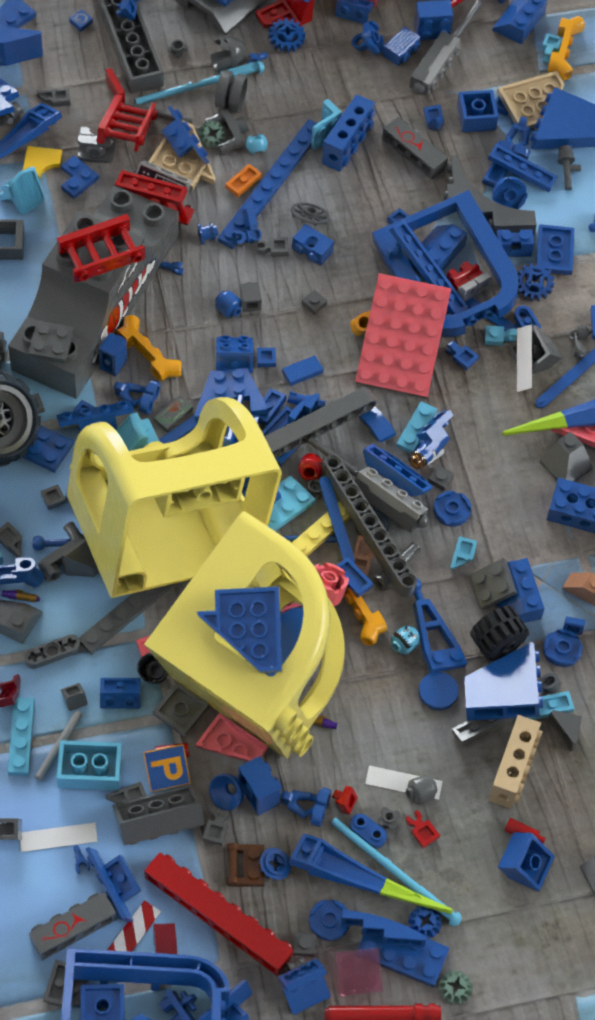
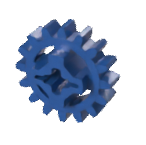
M287 18L284 21L278 19V23L273 22L272 27L269 29L268 39H271L270 44H275L274 49L280 48V52L286 50L287 53L290 50L296 52V48L301 49L305 41L306 32H303V26L299 27L300 22L294 23V19L288 21Z
M532 262L529 267L524 265L523 271H518V288H520L518 294L524 293V299L530 297L531 302L534 298L539 302L541 296L546 299L547 293H552L551 288H554L555 284L552 282L555 277L550 276L552 271H546V265L540 267L538 262L536 266H533ZM524 277H526L527 280L525 284L523 283ZM546 280L547 285H546V287L544 288V284H543V283H544V281Z

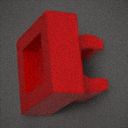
M345 786L343 792L335 790L332 798L336 799L335 803L339 805L342 813L350 815L358 799L353 787Z

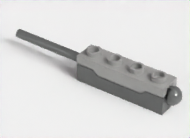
M475 2L453 35L442 31L411 75L410 88L416 94L428 95L431 90L436 88L438 79L443 78L445 69L450 67L453 62V57L458 56L461 50L459 37L481 7V2Z
M309 438L308 443L325 456H338L315 438ZM338 456L349 473L356 477V484L371 505L410 533L418 527L425 528L428 526L429 517L425 515L428 508L420 501L415 500L405 490L395 486L391 480L381 476L375 469L368 466L363 470H358Z

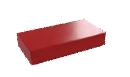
M111 68L105 69L106 82L114 96L116 94L122 95V103L125 104V91Z

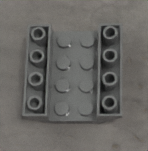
M216 0L175 1L186 9H189L193 4L213 17V27L226 36L266 0H233L226 7Z

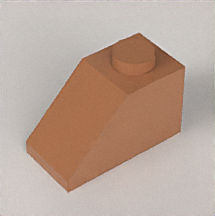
M592 572L571 573L562 589L595 606V574Z

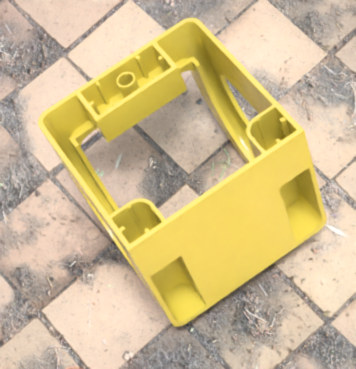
M219 397L206 402L200 413L197 425L189 434L179 440L165 444L155 441L147 444L144 448L128 451L122 438L110 424L97 422L86 426L79 433L74 446L72 463L69 467L70 476L67 497L110 598H115L192 580L237 517L244 511L268 526L282 471L258 423L247 408L235 399ZM229 426L239 442L222 447L226 428ZM250 477L244 498L242 494L245 478Z
M245 511L237 517L144 643L174 681L207 702L211 707L286 759L289 758L292 752L299 757L303 756L311 746L314 736L309 734L310 727L334 694L343 671L345 659V641L342 625L332 602L327 596L323 581L315 566L298 547ZM279 586L280 613L290 603H298L303 606L304 615L301 632L294 649L282 665V672H277L274 676L260 673L198 617L197 611H215V590ZM322 659L321 667L313 686L298 706V700L305 685Z

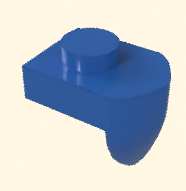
M441 105L424 107L423 111L427 128L434 131L442 128L444 118Z

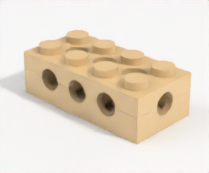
M521 715L517 716L488 801L512 809L514 802L518 803L543 732L539 730L541 722Z

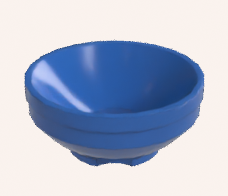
M223 773L212 779L209 785V794L213 803L218 808L230 811L242 803L244 788L236 776ZM229 783L236 787V794H232L229 791Z

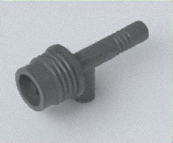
M17 102L11 103L15 110L13 113L0 117V126L4 123L13 124L20 114L23 113L22 107Z
M564 145L558 149L557 161L560 165H563L565 190L569 191L572 190L571 171L580 172L581 165L572 164L575 162L572 147Z

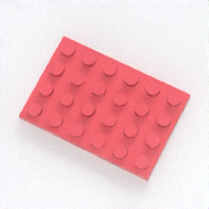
M379 273L355 382L428 398L451 288Z

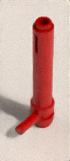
M415 1003L414 1005L329 1006V1008H325L324 1016L325 1020H441V1005H435V1003H429L428 1005Z

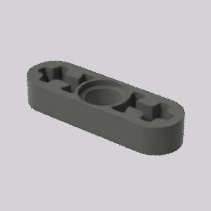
M67 635L29 649L25 653V663L29 668L36 669L75 655L80 650V640L75 635ZM69 642H72V644H74L73 648L68 646ZM50 648H56L58 653L50 656L47 654V651ZM31 656L37 658V661L34 662L31 659Z

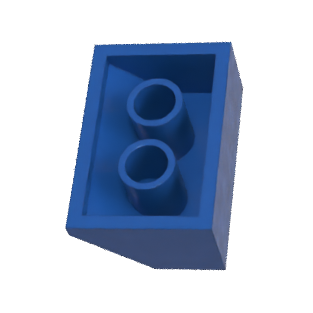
M513 0L494 25L492 31L522 45L545 14L548 0Z
M453 224L436 226L424 239L422 245L443 272L465 247L468 233ZM408 258V261L411 264V266L416 268L412 261Z
M528 558L508 562L518 594L498 603V608L512 606L524 623L542 619L545 608Z

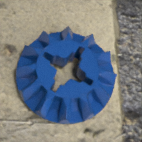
M278 848L265 850L258 862L261 865L260 871L266 874V878L270 877L273 881L284 879L291 869L289 857ZM273 860L275 861V864L278 865L276 869H274L273 865L269 864Z
M418 906L409 916V927L427 936V939L432 938L441 930V914L434 909ZM430 916V925L425 924V926L423 925V927L421 928L422 920L420 918L425 919L426 917Z

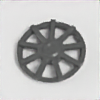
M295 203L290 210L292 217L298 218L303 224L307 222L314 226L318 224L326 225L330 219V215L325 209L311 203Z

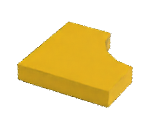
M27 146L23 170L34 166L40 179L46 170L60 167L63 152L60 149Z

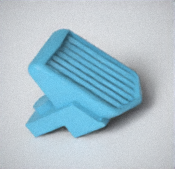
M34 166L18 172L13 179L0 187L2 189L0 193L1 201L12 200L22 215L28 213L45 200V195Z
M137 412L130 414L116 429L128 451L141 449L151 442L159 441L149 418L141 420Z

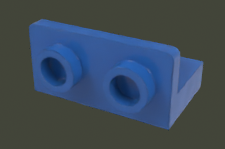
M337 0L335 16L364 24L368 22L369 13L373 9L374 2L368 0Z
M101 678L100 708L139 709L141 678Z

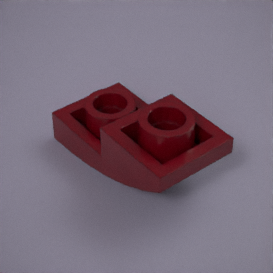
M175 923L153 924L155 953L177 954Z

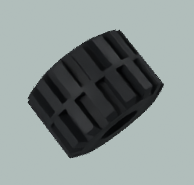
M503 606L482 617L473 626L470 636L488 661H493L516 650L529 636V630L512 606Z

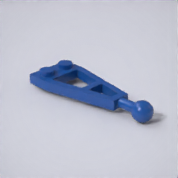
M417 578L414 592L416 601L413 604L420 634L422 653L429 672L435 673L464 668L467 665V661L460 645L430 599L423 598L420 591L422 583ZM423 608L426 609L433 621H424ZM438 629L450 648L431 651L427 631Z

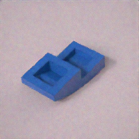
M315 393L300 402L288 415V424L302 418L303 415L306 416L314 412L319 405L320 395Z
M376 407L359 416V420L370 429V434L380 443L396 435L393 427Z

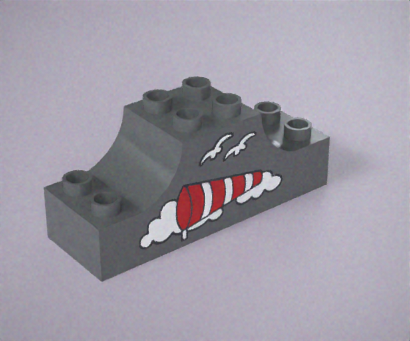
M113 185L96 213L92 216L78 210L61 236L128 214L130 218V231L128 233L136 247L144 245L145 259L138 263H132L91 277L86 281L74 283L73 269H75V266L67 252L60 255L56 243L42 264L40 285L31 310L8 345L11 371L77 399L99 364V347L110 332L116 335V330L123 326L124 317L131 314L160 268L161 262L165 260L177 241L178 211L116 185ZM120 234L110 237L118 253L129 250ZM103 240L93 243L100 259L111 256ZM85 246L75 249L82 265L93 262ZM37 320L74 327V334L66 363L28 356Z

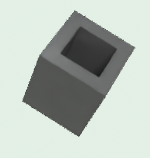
M259 282L240 284L243 312L261 310L262 299Z

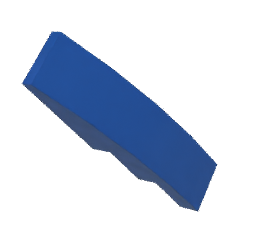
M342 910L341 925L362 926V935L383 936L382 944L425 947L427 936L406 925L365 912Z

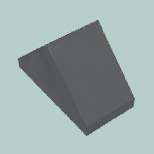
M553 710L550 712L548 721L569 750L573 751L577 744L582 716Z

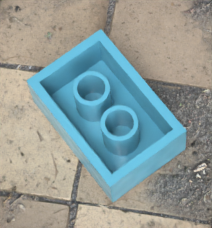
M60 740L57 769L58 788L119 790L122 743Z

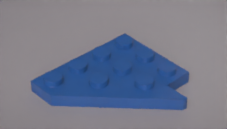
M279 586L215 590V611H197L198 617L260 673L282 672Z

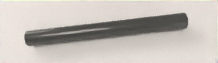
M127 101L125 102V105L132 106L145 110L150 109V107ZM155 109L158 110V117L175 121L171 112ZM183 116L182 120L192 124L193 118Z

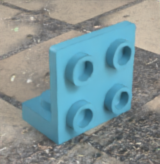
M329 99L323 101L322 120L312 127L311 148L313 150L323 146L324 140L341 117L342 111Z

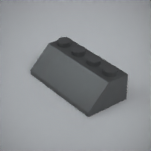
M192 784L112 805L124 845H134L139 841L152 840L162 835L175 834L181 830L195 829L200 825H204L201 803Z

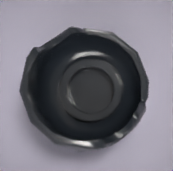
M152 653L142 656L137 663V672L145 682L159 684L166 680L168 672Z

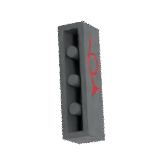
M397 117L383 128L382 139L431 180L446 169L448 157L435 148L431 142L423 138L419 132L412 129L407 122Z
M104 892L93 894L86 902L75 904L62 915L57 914L44 925L38 924L33 927L31 932H29L30 941L43 961L117 920L116 912Z

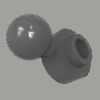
M548 673L541 678L542 693H538V696H543L544 692L551 694L559 690L561 681L557 674Z

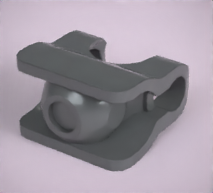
M81 126L78 136V159L111 163L114 157L116 138H106L104 144L96 143L97 135L90 132V127Z

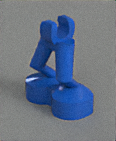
M521 116L519 123L512 125L506 140L498 141V144L528 160L530 150L525 146L529 144L530 128L526 126L527 118ZM517 132H522V142L514 145L512 143L513 137Z
M151 380L147 386L125 382V384L116 382L114 385L116 395L120 396L124 401H131L132 407L139 404L140 413L147 415L151 413L154 401L158 398L161 387L160 382ZM129 392L144 394L135 400L129 395Z
M323 787L317 795L293 790L292 793L283 791L281 803L288 805V809L303 819L311 814V825L321 827L329 805L331 789ZM297 801H314L315 805L305 811L297 804Z

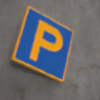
M184 744L143 752L150 792L191 784Z

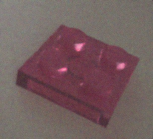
M378 948L336 953L341 996L383 991Z

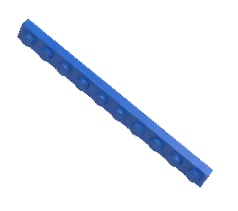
M310 119L307 120L218 236L219 243L234 249L236 246L234 242L240 240L237 235L232 236V233L238 230L242 232L247 230L242 210L254 208L256 218L259 216L310 149L312 127L317 124Z

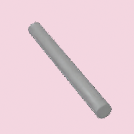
M75 711L35 775L38 781H42L59 754L60 740L67 741L82 717L81 712Z

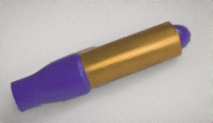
M2 590L3 597L30 602L40 601V597L36 594L24 593L23 590Z
M319 715L313 723L332 729H337L338 723L329 720L328 717Z

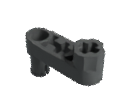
M69 522L63 527L71 541L38 563L39 569L43 572L48 582L60 578L62 571L59 567L63 565L62 554L84 538V535L79 532L74 522Z

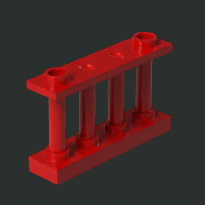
M116 94L98 126L96 143L104 144L106 138L113 137L135 142L134 151L138 152L140 146L144 145L145 136L153 120L156 121L158 110H155L156 103H152L149 110L127 106L122 103V95ZM122 112H127V113H131V114H135V115L144 116L145 119H144V118H140V117H135V116L127 115V114H122ZM121 120V121H125V122H130V123H134V124H139V125H141V127L134 126V125H130V124H125V123H121V122H116V121ZM115 128V129L124 130V131H128V132H133V133H137V134H136V135H132V134H128V133H123V132H119V131H114L113 129Z
M121 170L115 182V185L178 211V223L188 225L195 212L194 209L183 206V201L188 193L187 187Z
M128 214L57 237V248L60 255L67 252L75 266V269H73L74 283L86 281L91 277L132 263H138L145 259L144 245L136 247L128 233L130 231V218ZM120 234L129 250L118 253L110 237ZM103 240L111 256L100 259L93 243ZM85 246L93 262L82 265L75 249Z

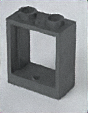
M0 219V234H15V247H0V259L23 260L24 220Z

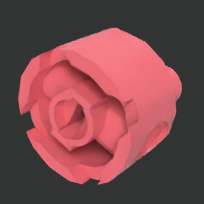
M324 563L321 566L316 564L315 568L323 581L328 598L333 606L338 605L342 601L349 581L348 577H345V571L331 563Z

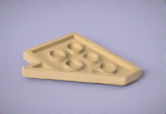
M554 71L498 87L496 92L514 123H519L521 116L526 117V126L537 131L535 125L538 118H542V115L539 114L543 105L546 106L547 104L544 101L548 92L552 93L554 87L563 90L565 84L559 73Z
M188 123V125L192 129L189 132L191 133V135L195 134V136L198 138L194 126ZM164 137L148 161L192 180L190 187L192 191L200 179L213 185L215 184L216 178L210 164H206L199 157L195 149H192L180 158L166 137Z

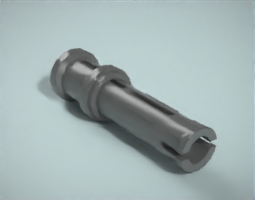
M411 542L401 553L407 564L421 551L414 542ZM384 570L378 576L373 577L375 586L383 591L388 588V584L391 582Z

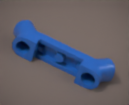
M15 558L16 564L0 565V585L25 583L32 588H36L43 582V572L36 568L35 561L32 558Z

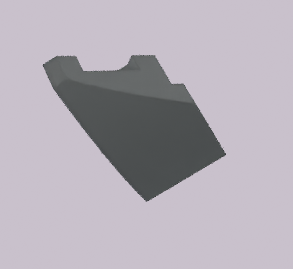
M7 522L0 528V543L12 554L20 558L22 555V535Z

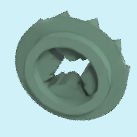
M211 120L204 122L200 126L198 137L204 146L217 148L218 144L224 143L226 132L224 126L219 122ZM209 129L212 132L217 131V133L215 134L216 138H214L213 136H208V134L210 133Z
M451 970L441 978L439 993L450 1004H462L472 994V983L468 975L463 974L461 971ZM458 980L459 987H461L462 989H458L454 995L453 987L450 986V984L454 985L455 982Z

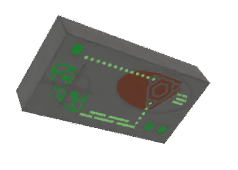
M179 395L154 417V422L168 432L193 410V405Z

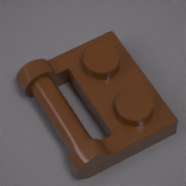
M228 843L229 877H227V886L264 887V872L260 871L261 865L258 863L261 854L264 852V845ZM237 853H243V878L237 877Z

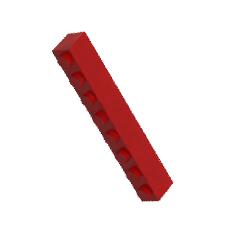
M159 852L144 870V878L277 977L286 967V963L293 958L294 950L287 941L279 940L275 937V933L272 930L261 927L253 916L245 915L241 912L242 910L238 905L227 902L220 892H214L208 888L209 886L204 880L193 877L189 869L184 866L181 868L170 855H164Z

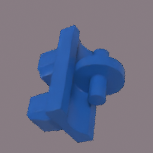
M170 988L164 992L166 996L159 1002L163 1011L168 1013L175 1008L178 1012L170 1020H195L187 1008L189 1007L191 1012L197 1009L194 1005V1002L197 1000L195 994L188 996L186 991H183L179 996L175 990L172 991Z

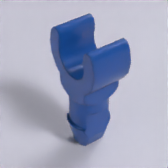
M266 52L259 54L251 53L248 55L251 60L247 61V63L263 60L268 57V54Z
M161 262L160 267L163 269L171 270L177 275H182L185 270L181 268L182 262Z
M74 846L76 872L80 874V865H85L89 871L90 863L83 857L79 846Z

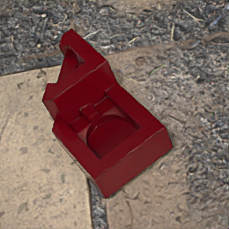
M19 674L14 675L11 681L0 683V708L16 703L21 683Z

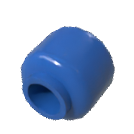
M222 291L215 299V307L224 317H236L240 314L242 300L233 292Z

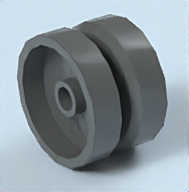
M223 70L215 93V107L225 109L229 104L230 111L239 113L246 97L248 75L239 73L234 78L232 71Z

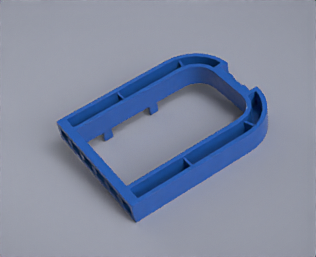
M469 190L372 232L373 243L391 275L421 282L401 246L389 230L402 220H405L411 230L414 231L457 212L501 290L498 295L486 302L458 314L446 315L441 334L442 337H456L466 334V326H472L483 318H490L493 314H496L498 319L503 317L513 308L518 297L517 271Z
M67 948L61 1020H70L74 980L100 981L99 984H108V981L151 984V991H159L160 984L197 987L203 990L210 998L211 1020H225V1018H221V1014L225 1013V1005L229 1004V982L218 966L204 958L192 955Z

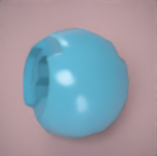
M258 134V136L254 137L250 135L246 139V148L251 154H256L255 152L258 151L263 153L267 149L268 142L263 134Z

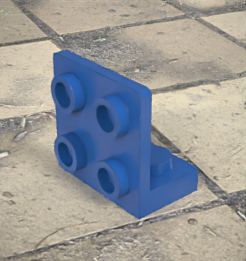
M228 335L216 337V371L248 368L249 372L253 373V338L248 336L230 337Z
M317 959L278 977L293 1015L331 997L324 975L327 974L325 967Z

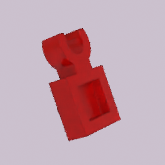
M416 810L414 815L417 820H411L409 816H406V823L410 827H414L411 830V834L422 849L438 840L440 834L429 820L423 822L421 820V813Z

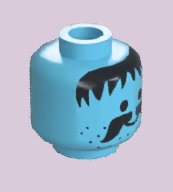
M402 626L391 635L392 649L403 655L409 654L420 644V634L414 627Z

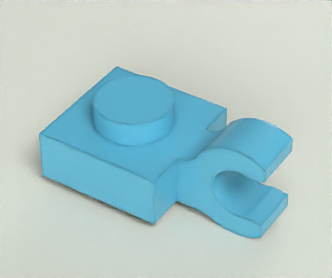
M546 34L542 44V50H545L544 62L549 63L552 51L559 52L563 37Z
M486 325L485 345L503 346L504 341H516L517 329L504 331V326Z

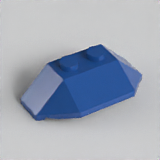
M375 444L364 448L363 455L367 467L375 469L381 476L391 480L395 486L405 490L411 497L423 495L432 489L433 486L422 475L391 453L379 449Z

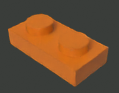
M248 164L225 184V188L239 198L262 178V173L251 164Z

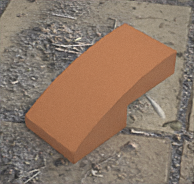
M358 535L353 553L355 565L368 577L374 554L364 538Z

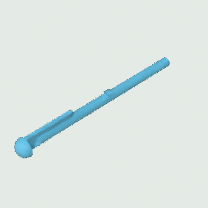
M256 61L227 69V71H232L235 78L239 73L246 75L258 71L261 74L265 66L261 61ZM220 75L203 79L195 84L189 82L185 85L135 98V103L143 104L218 83Z
M335 817L332 820L331 824L410 889L445 905ZM439 911L450 920L448 925L457 926L461 923L462 916L459 912L455 913L452 911V914Z

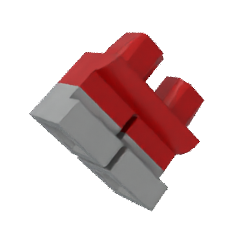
M466 261L460 265V273L455 269L447 272L446 278L464 302L474 297L475 294L478 295L489 288L491 276L487 272L482 273L477 263L471 265Z

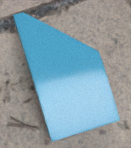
M459 536L450 569H455L472 561L478 541Z

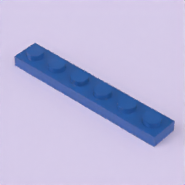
M402 220L389 230L425 281L428 284L451 288L447 307L450 315L461 313L467 309L466 303L406 221Z

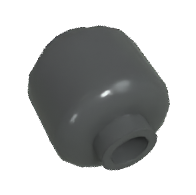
M426 775L409 780L408 787L406 788L407 798L417 805L433 800L438 790L436 782L433 778Z

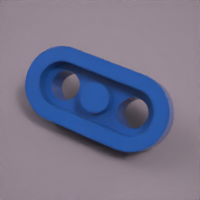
M518 306L515 309L514 320L519 328L532 324V327L536 325L541 329L539 321L528 306Z
M356 814L351 818L350 829L373 848L384 846L387 834L382 827L364 814ZM362 821L364 825L360 826L357 822ZM377 833L380 837L375 838L373 834Z

